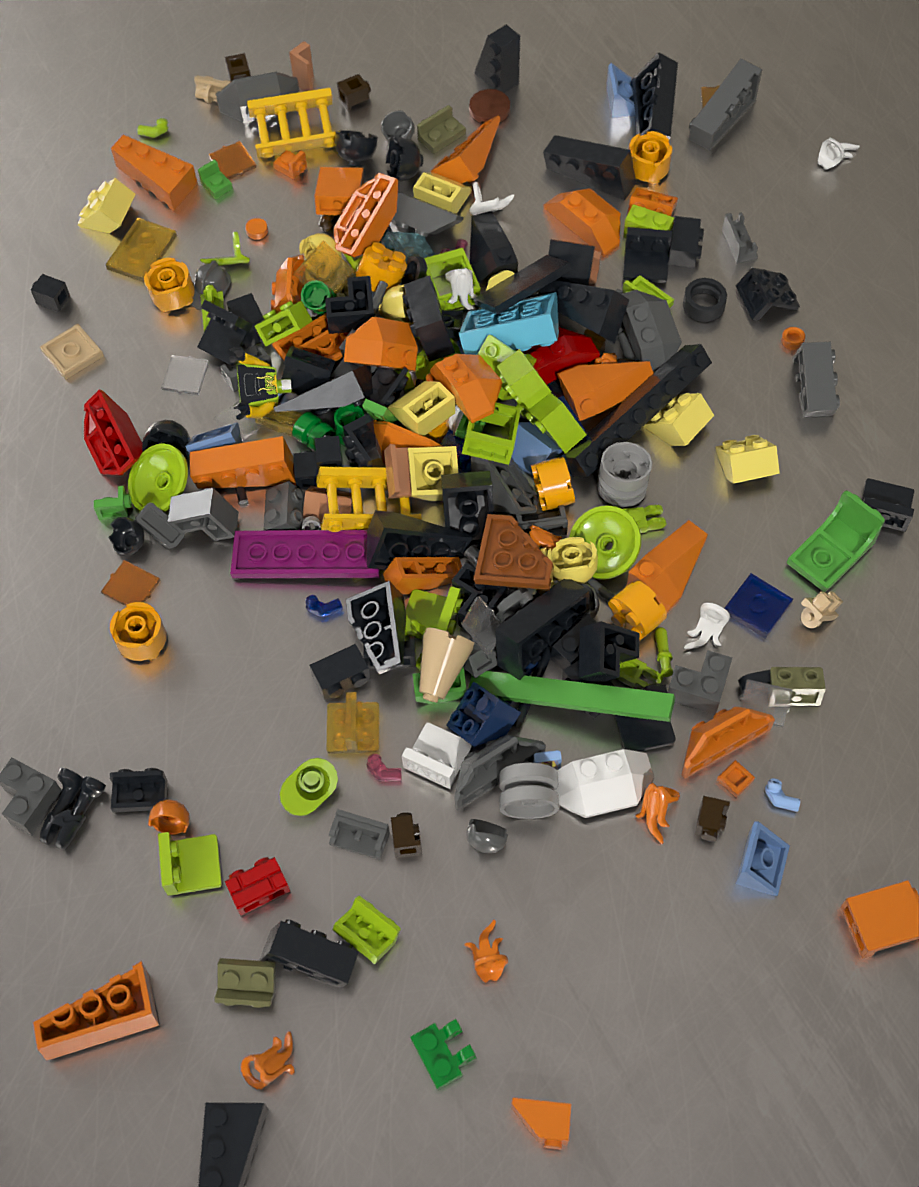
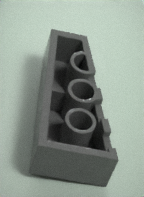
M740 59L701 112L690 122L689 140L711 150L756 101L762 69Z

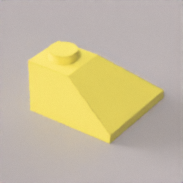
M456 446L408 448L411 497L428 501H443L441 475L458 473Z

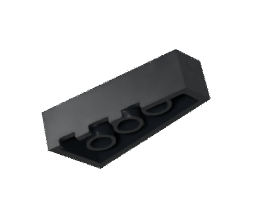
M660 52L632 78L636 131L640 136L646 135L648 131L659 132L670 139L678 62Z

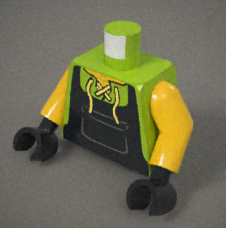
M236 346L230 349L236 356L229 357L231 363L237 361L241 363L237 364L240 403L233 407L240 410L241 413L236 416V419L241 420L244 417L261 419L278 405V394L291 393V380H277L276 368L271 367L270 364L255 356L245 353L242 347Z

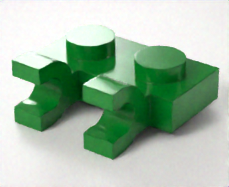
M457 1019L449 1022L440 1030L436 1023H433L410 1037L437 1090L461 1078L463 1074L459 1068L477 1059L470 1044L455 1055H452L446 1042L463 1033Z

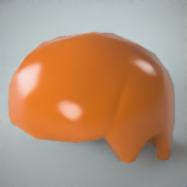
M162 800L151 809L148 825L150 827L153 826L161 833L169 832L170 835L185 833L190 821L189 812L183 804L176 800Z

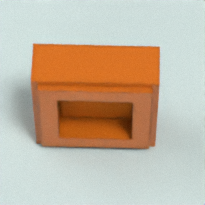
M736 760L717 777V781L736 798L755 779Z

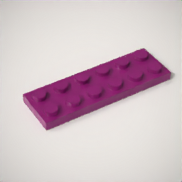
M329 530L235 531L230 572L232 578H379L380 569L367 567V530H341L339 532H331Z

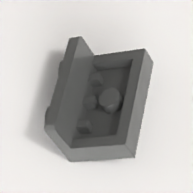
M289 481L266 489L263 531L285 530L288 528L290 530H302L304 501L302 490Z

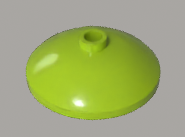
M156 444L142 452L138 461L132 466L128 478V493L131 495V502L138 510L141 511L145 505L153 503L165 512L170 509L171 497L183 494L188 479V466L182 452L169 444Z
M599 506L588 510L578 518L569 537L584 538V542L591 544L590 541L594 543L598 554V565L592 578L610 579L623 574L634 564L641 549V532L637 522L629 513L615 506ZM613 543V547L610 550H606L607 544Z

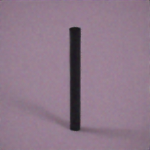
M549 645L543 650L541 659L538 661L532 675L533 677L543 678L551 659L552 647ZM520 703L518 711L521 713L512 726L513 730H521L531 704Z

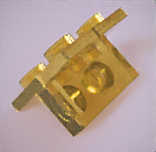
M346 692V703H329L327 705V753L378 752L379 703L358 701L356 692Z

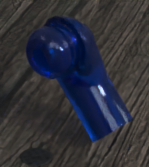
M310 595L305 599L308 612L320 617H326L343 610L339 598L328 603L319 601L316 595Z

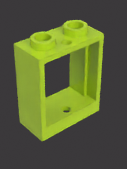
M459 248L424 258L427 264L425 277L430 275L438 299L446 302V307L443 310H454L463 307L460 303L459 295L455 303H448L452 293L440 296L433 278L445 275L447 272L455 269L467 268L473 272L464 249ZM473 272V291L475 295L479 296L480 285ZM468 294V303L473 305L475 302Z
M496 402L495 407L499 409H495L493 414L479 421L508 427V439L473 431L475 422L471 423L468 420L462 454L509 465L515 446L521 408Z

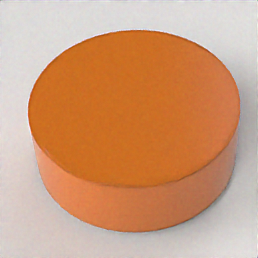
M253 218L246 223L245 228L249 238L259 240L268 234L265 220Z
M789 327L784 330L781 342L787 349L798 350L805 341V333L800 328Z

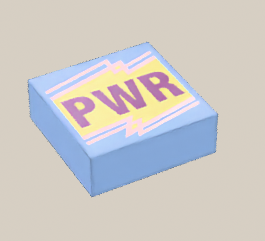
M556 750L535 753L533 763L549 765L556 770L560 769L562 761L561 752Z

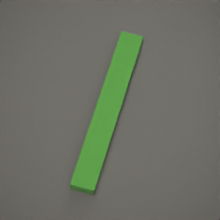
M486 671L476 678L472 676L468 687L469 689L472 683L475 682L505 701L666 722L671 720L675 702V695L670 693L524 676L521 680H518L509 673Z

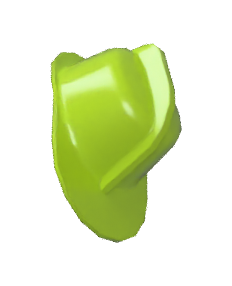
M312 758L302 763L281 785L280 801L284 809L297 816L308 815L317 809L333 793L337 786L338 776L333 764L322 758Z

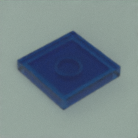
M750 573L724 609L728 611L731 618L766 639L792 604L793 598Z

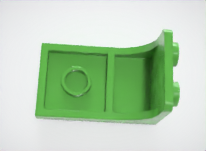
M846 490L842 493L837 506L827 520L788 558L787 564L826 593L875 544L885 519L879 511L869 507L859 496Z

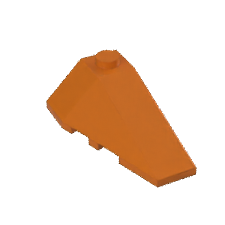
M499 115L480 125L467 137V140L454 148L455 152L449 157L445 156L430 172L461 184L465 182L470 184L479 177L478 173L483 169L501 119Z
M688 520L648 552L629 571L627 585L635 581H641L657 595L653 598L659 605L662 602L668 613L681 599L708 534Z

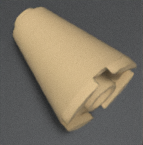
M426 628L423 636L419 692L424 694L423 699L437 703L438 699L444 700L471 654L474 642L459 635L455 637L444 630Z

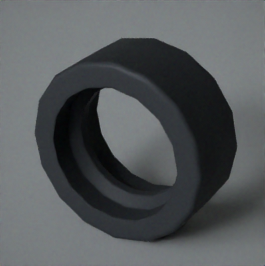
M711 278L695 279L685 289L684 311L696 321H714L725 310L727 301L726 289L720 282ZM700 293L710 294L718 300V303L708 307L700 306L692 300V296Z

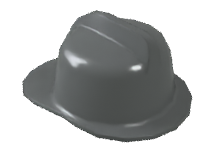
M213 260L210 264L201 266L195 274V281L193 283L195 293L191 305L198 310H202L200 294H203L206 286L212 285L217 292L223 291V297L230 286L231 276L216 261Z

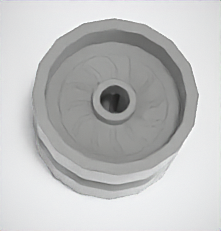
M520 763L507 766L500 771L499 787L503 792L499 797L502 814L518 819H538L558 812L559 795L554 791L558 787V772L555 768L540 763Z

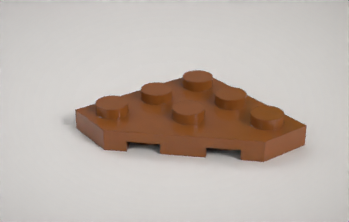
M488 514L474 575L475 584L550 590L554 571L553 562L542 553L538 545L527 532L525 533L513 516Z

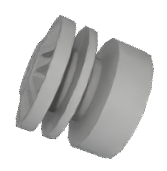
M620 442L609 446L603 452L597 483L600 496L611 505L619 507H630L640 503L646 496L652 468L650 454L643 447L630 442Z

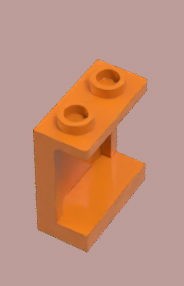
M320 167L315 191L316 215H342L355 190L364 184L363 168Z
M909 880L846 898L841 905L862 959L873 956L876 951L916 939L919 940V895L917 890L911 887Z

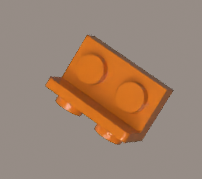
M636 187L630 198L627 215L634 204L672 216L677 206L678 197Z

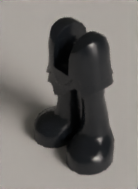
M60 768L57 778L63 785L62 792L55 807L48 813L40 831V841L44 844H51L59 827L62 826L56 840V847L65 850L83 825L82 823L86 819L84 815L92 801L104 792L106 785L89 776L82 778L72 770ZM81 788L79 798L73 810H68L73 799L75 798L76 794Z

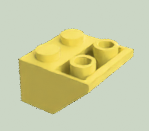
M423 172L413 187L414 198L455 214L458 213L472 192V187L436 173Z
M116 178L108 183L105 181L98 190L94 189L87 198L89 203L81 210L79 214L81 218L77 225L85 229L111 233L121 226L136 194Z
M424 381L391 404L388 409L408 430L425 436L455 414V396L440 382Z
M701 393L678 394L643 427L670 446H686L714 417V414Z
M750 435L745 437V440L738 442L737 440H727L722 442L723 445L715 446L724 475L733 484L780 474L777 446L759 437V435Z

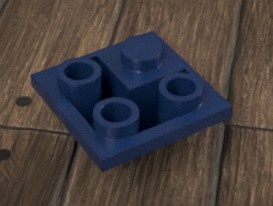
M473 682L465 692L456 710L451 714L446 726L475 747L507 735L521 712Z

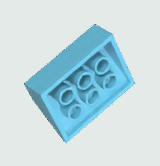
M555 292L523 299L499 315L485 309L469 311L459 332L464 354L477 355L488 335H493L513 350L520 349L521 351H526L535 345L543 347L552 345L554 341H557L559 334L557 294Z

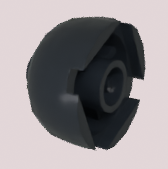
M335 131V149L341 158L347 160V164L360 166V162L368 161L372 158L377 147L378 137L376 135L368 133V137H365L359 131Z
M394 136V141H389L386 152V164H390L391 170H387V175L396 178L398 181H407L413 178L418 173L419 168L422 167L423 155L420 153L417 144L412 140Z
M160 420L149 426L143 437L142 451L144 452L156 444H169L179 449L187 460L189 452L186 449V445L190 442V436L180 423L173 420Z

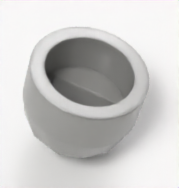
M315 516L306 517L302 522V530H321V522ZM310 523H314L315 529H311Z

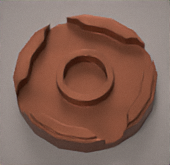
M480 90L470 99L469 112L471 117L480 123L481 121L486 122L499 115L501 118L500 122L508 117L510 112V100L505 93L499 90Z

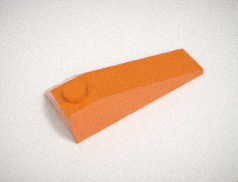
M650 361L576 365L557 373L566 401L576 414L578 420L582 421L622 402L653 374Z

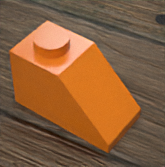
M512 1098L511 1109L538 1142L544 1143L545 1148L562 1149V1145H568L571 1104Z

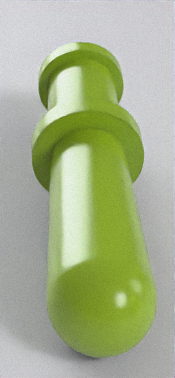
M658 627L655 630V639L659 653L657 661L661 664V675L663 677H670L674 671L671 667L673 657L669 652L668 635L665 628Z

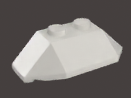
M622 749L572 761L558 769V787L554 791L559 795V805L588 818L637 806L647 787L652 783L654 774L647 753Z

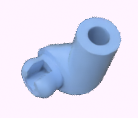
M776 778L770 779L765 786V793L772 804L778 808L798 812L800 799L786 796L781 789L782 782Z

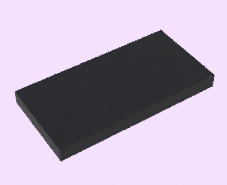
M545 255L473 300L476 306L499 315L571 271V265L567 261Z

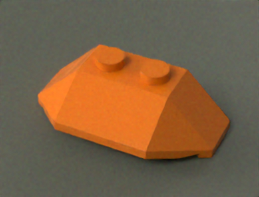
M378 173L374 179L367 181L355 190L334 227L335 249L337 251L357 257L364 254L365 249L372 246L374 242L379 243L397 212L398 180L396 178Z
M590 188L559 193L544 204V209L588 245L595 246V250L601 252L603 257L620 246L621 213Z
M304 255L288 257L276 272V282H272V295H275V300H271V311L275 310L278 313L281 311L279 307L285 303L292 301L295 304L301 301V291L305 286L306 277Z
M326 313L300 330L274 342L272 347L283 360H285L290 347L294 346L337 361L343 357L339 347L350 332L329 334Z
M379 317L370 318L353 334L351 333L346 337L344 362L401 371L406 367L409 369L408 372H416L418 347L410 327L411 324Z
M455 354L435 363L430 369V373L436 381L440 382L455 396V404L471 423L494 413L502 380L480 355Z
M373 420L376 448L383 464H385L384 450L390 444H395V448L443 447L427 437L393 423Z
M735 706L728 711L726 709L719 711L713 716L714 719L707 723L705 721L697 723L691 729L681 775L685 779L771 730L775 718L770 714Z

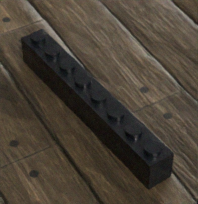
M702 344L683 346L593 427L581 441L561 456L565 459L568 471L572 477H588L601 465L603 452L609 446L615 443L627 442L712 364Z

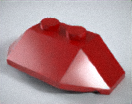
M560 327L558 339L552 345L544 347L535 345L529 350L522 351L523 354H530L537 359L533 367L546 385L558 379L557 373L576 365L587 364L600 357V353L590 337Z
M99 389L84 404V411L86 412L84 440L101 474L122 476L140 458L143 452L142 441L128 414L103 390Z

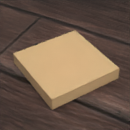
M79 324L40 346L42 353L65 380L104 357L102 350Z

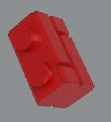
M269 857L261 858L254 863L255 867L246 871L243 869L231 873L229 879L225 881L240 916L291 892L275 857L271 859Z

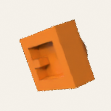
M285 150L273 162L274 169L295 179L307 167L305 152L301 150L295 155Z

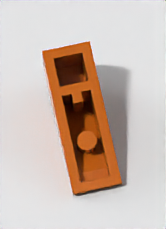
M395 557L383 573L385 582L390 581L401 594H411L415 589L426 591L452 584V579L462 568L459 557Z

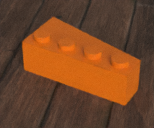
M124 134L111 147L116 167L133 180L141 183L145 190H150L159 201H164L173 212L198 183L194 165Z
M283 436L190 452V477L197 489L277 486L288 481L296 485L294 457Z
M142 961L132 966L133 969L120 976L118 974L109 979V983L96 990L91 989L82 994L83 997L71 1004L66 1003L33 1022L37 1049L46 1061L159 1026L149 974Z

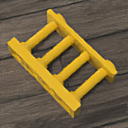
M331 87L247 101L250 118H257L261 144H255L257 157L270 158L275 154L283 153L285 150L293 152L318 147L332 148L335 146V132H332L327 108L329 105H333ZM317 107L320 111L324 133L311 135L307 110ZM297 111L299 113L303 137L290 138L286 118L287 112ZM267 115H278L282 140L269 141L265 120Z
M319 468L316 479L317 488L327 489L329 514H324L321 530H329L331 532L368 530L374 514H363L361 488L375 489L377 510L387 512L384 488H388L386 468ZM337 488L351 489L353 514H339ZM409 497L399 498L401 514L422 519L421 514H411Z

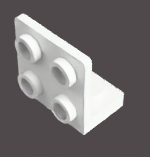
M426 723L413 748L406 747L402 754L403 768L451 789L460 772L464 758L469 754L473 746L453 733Z

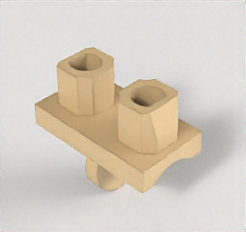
M197 75L194 78L196 83L195 97L204 99L209 104L213 101L217 102L216 93L222 91L232 81H220L211 76L203 77Z
M821 591L815 598H805L801 602L806 607L801 613L802 623L808 628H816L823 621H834L839 616L835 610L843 601L833 591H830L828 594Z

